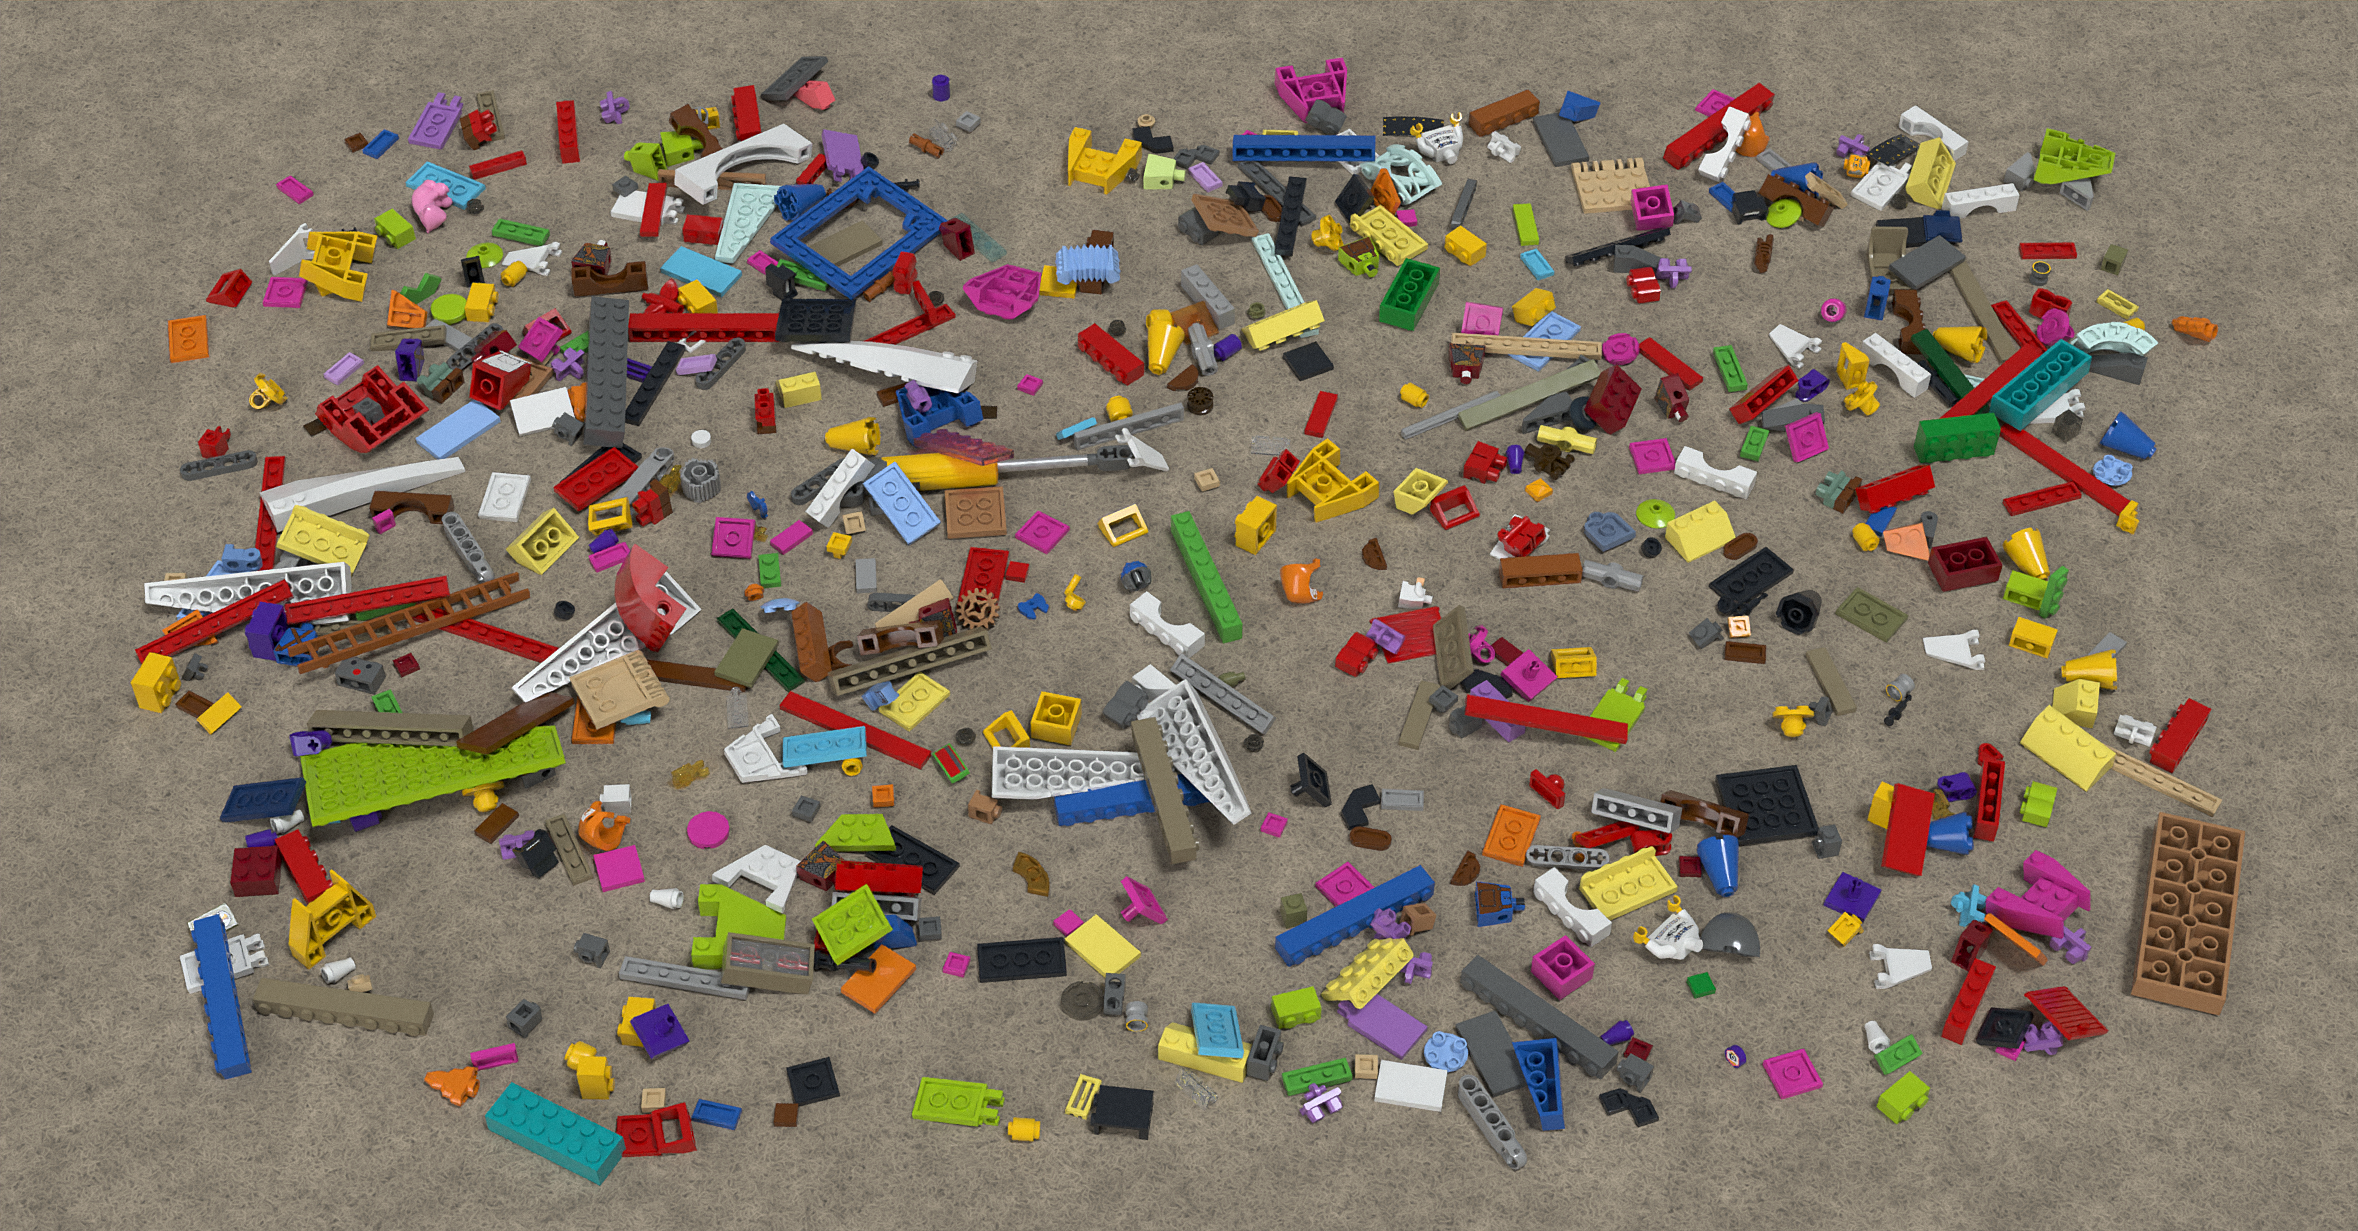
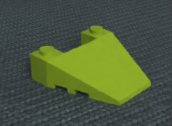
M2047 128L2034 180L2041 184H2056L2109 174L2112 172L2116 153L2097 145L2091 147L2084 144L2085 140L2079 138L2077 141L2069 138L2070 134Z
M700 884L698 897L700 916H718L715 937H693L691 956L694 968L705 970L722 968L723 947L728 932L784 940L785 914L775 911L722 884Z

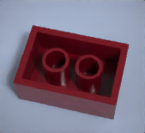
M1616 364L1600 373L1584 411L1605 432L1611 435L1626 426L1642 388Z
M1988 537L1932 547L1928 560V565L1943 592L1999 581L2003 566Z

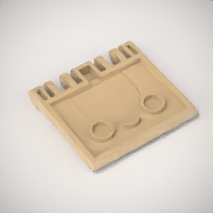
M1628 158V169H1623L1622 160L1617 159L1616 170L1614 160L1600 161L1601 171H1599L1598 162L1593 161V171L1588 172L1586 162H1582L1581 166L1579 162L1571 163L1572 174L1584 214L1632 210L1630 201L1632 189L1650 187L1644 169L1643 158H1634V162L1632 158Z
M636 650L569 677L572 687L596 729L608 726L653 706L662 707L668 704L670 699L664 688L661 687V683L651 666L648 665V661L642 651Z

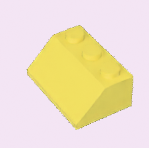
M1712 501L1668 522L1665 534L1667 541L1688 563L1723 547L1727 542L1736 538L1726 511L1716 501Z
M552 508L543 512L506 550L518 564L542 575L579 536L556 509Z

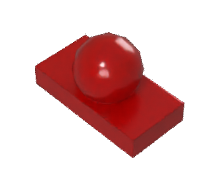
M1537 769L1533 770L1530 774L1529 786L1556 809L1562 808L1565 801V793L1562 791L1565 786L1563 778L1557 774L1545 777Z

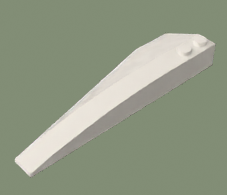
M337 562L144 583L145 603L190 610L198 609L199 611L214 613L285 579L294 596V599L281 604L285 610L284 604L351 593V569L347 563ZM350 614L310 621L308 623L319 625L349 621Z
M666 571L656 587L687 608L670 634L672 635L698 614L701 608ZM614 603L511 689L523 702H528L570 683L569 677L636 650H641L646 646L625 625L616 603ZM657 609L660 614L666 615L663 609Z

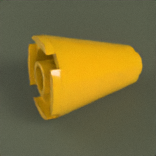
M1155 321L1152 323V326L1149 325L1147 331L1148 367L1156 375L1166 373L1185 337L1183 329L1178 325L1177 328L1172 326V322Z
M1982 326L1939 327L1933 332V337L1944 350L1971 363H1978L1983 357L1986 348L1983 346V340L1987 341V329Z
M867 417L830 428L825 434V441L831 448L846 451L854 449L861 454L876 455L879 451L875 450L876 445H880L881 442L880 427L878 423H874L875 417Z
M2032 528L2020 530L2011 535L2012 539L2009 542L2007 540L2003 542L2004 551L2024 574L2045 581L2048 580L2050 571L2041 533L2038 528H2036V531H2033Z
M2110 649L2065 661L2066 665L2061 666L2062 678H2066V682L2078 679L2099 682V688L2117 690V686H2113V682L2117 681L2116 658H2112V654L2116 653V650Z

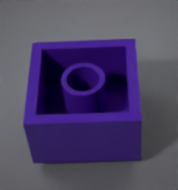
M260 602L257 609L253 611L252 619L245 627V636H247L249 649H251L254 658L276 661L274 649L286 630L290 628L283 605Z

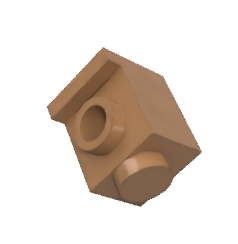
M976 789L968 804L969 817L992 824L995 818L1000 817L1002 806L998 805L997 799L981 795L980 790Z
M1425 903L1407 905L1403 907L1399 924L1402 922L1411 926L1409 935L1413 936L1415 932L1433 929L1436 914Z

